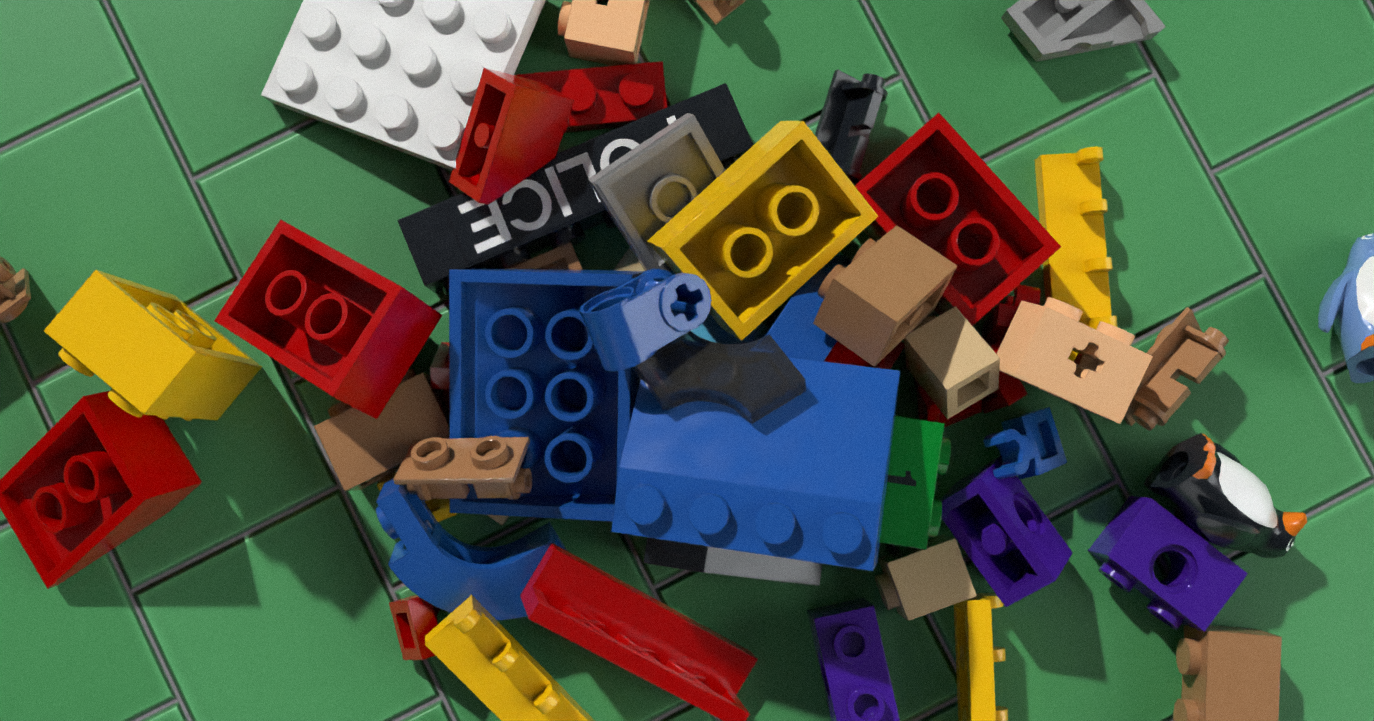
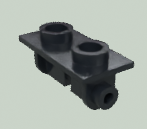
M835 70L815 136L853 184H857L862 179V175L859 172L869 143L868 138L871 129H873L880 104L886 100L888 93L883 89L885 79L878 75L866 73L863 74L861 81L840 70Z

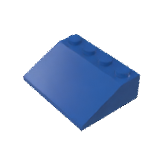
M449 269L450 438H484L488 436L529 437L530 444L521 468H529L532 473L530 493H521L517 500H509L508 498H477L473 484H468L470 491L467 498L450 499V513L612 522L619 466L644 362L625 370L606 371L602 366L583 321L580 307L591 298L623 285L641 275L644 271Z
M670 343L663 346L653 356L648 358L644 364L619 466L611 532L873 571L878 560L900 371Z

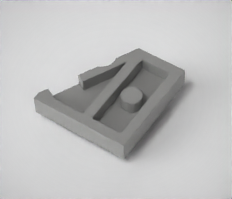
M1019 0L1008 8L1001 17L1036 62L1150 40L1166 27L1145 0Z

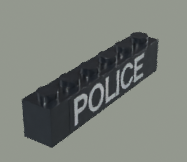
M727 84L719 85L557 153L554 159L489 205L478 203L467 194L461 193L397 220L424 286L434 293L444 291L445 296H449V269H508L532 259L531 253L552 245L553 249L570 242L574 246L586 238L584 231L602 223H606L607 228L617 227L588 179L686 113L695 116L726 170L753 146Z

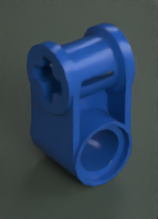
M654 268L644 271L641 275L615 289L591 298L580 307V313L603 368L606 371H620L646 361L658 349L687 332L698 328L706 320L710 312L712 300L710 289L699 276L682 272L672 274L668 270Z

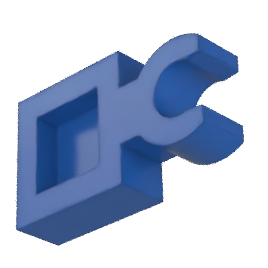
M1050 407L1031 411L1003 421L1001 424L1004 431L989 434L983 440L985 447L996 446L1000 450L1002 465L1000 468L993 470L996 479L1017 475L1019 479L1033 477L1067 463Z

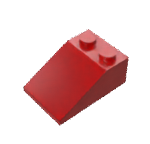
M109 391L83 396L0 479V509L47 589L61 584L167 514L202 483L164 419L156 415L144 414L139 418L127 413L111 401L107 395Z

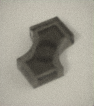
M689 331L658 349L646 361L633 366L663 410H669L687 402H714L734 409L752 424L806 392V379L770 334L749 343L720 344L705 340Z

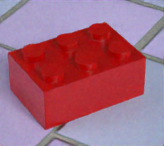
M939 112L855 185L878 215L863 230L869 238L877 242L897 225L957 265L951 280L934 309L939 316L956 306L973 326L1061 248L1058 242Z
M280 219L214 321L332 397L378 419L441 319L442 314L402 286Z

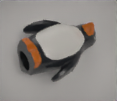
M1203 433L1173 446L1144 482V485L1152 492L1170 498L1177 505L1174 509V515L1177 519L1200 537L1219 547L1250 552L1263 558L1282 557L1293 546L1296 535L1307 523L1305 513L1283 512L1273 506L1267 486L1251 471L1243 467L1235 455L1220 444L1214 443Z

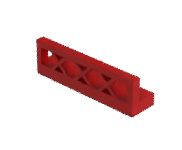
M551 543L520 594L529 620L722 721L747 720L750 713L737 697V693L758 660L750 650Z

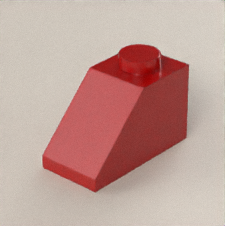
M484 68L457 153L456 168H453L449 182L478 203L491 204L556 157L562 136L568 127L569 115L574 100L542 82Z

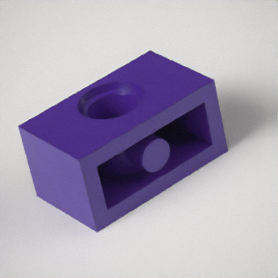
M1000 455L956 482L940 500L942 502V520L1004 606L1008 607L1056 581L1073 552L1017 476L1004 479L994 477L993 470L1000 468L1002 465V456Z
M1129 496L1088 550L1103 562L1098 571L1104 577L1126 592H1130L1133 587L1151 600L1146 609L1175 630L1183 624L1205 632L1248 574L1149 497ZM1166 552L1171 560V570L1164 580L1158 581L1153 570L1154 562L1161 553Z
M859 598L807 610L831 721H900L874 605L865 598Z

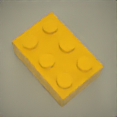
M780 121L647 242L675 274L681 272L695 274L705 281L710 289L712 300L709 314L723 330L742 341L870 225L878 215L804 121Z
M98 270L91 274L44 330L47 335L63 347L58 352V355L66 364L83 375L92 377L96 374L112 388L107 394L111 401L122 410L139 418L144 414L156 415L165 420L169 417H180L186 421H192L193 419L217 421L262 368L261 365L177 296Z

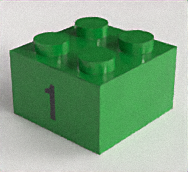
M895 416L880 543L927 550L928 537L937 536L942 518L941 500L934 499L937 474H946L951 454V441L948 438H943L944 423Z

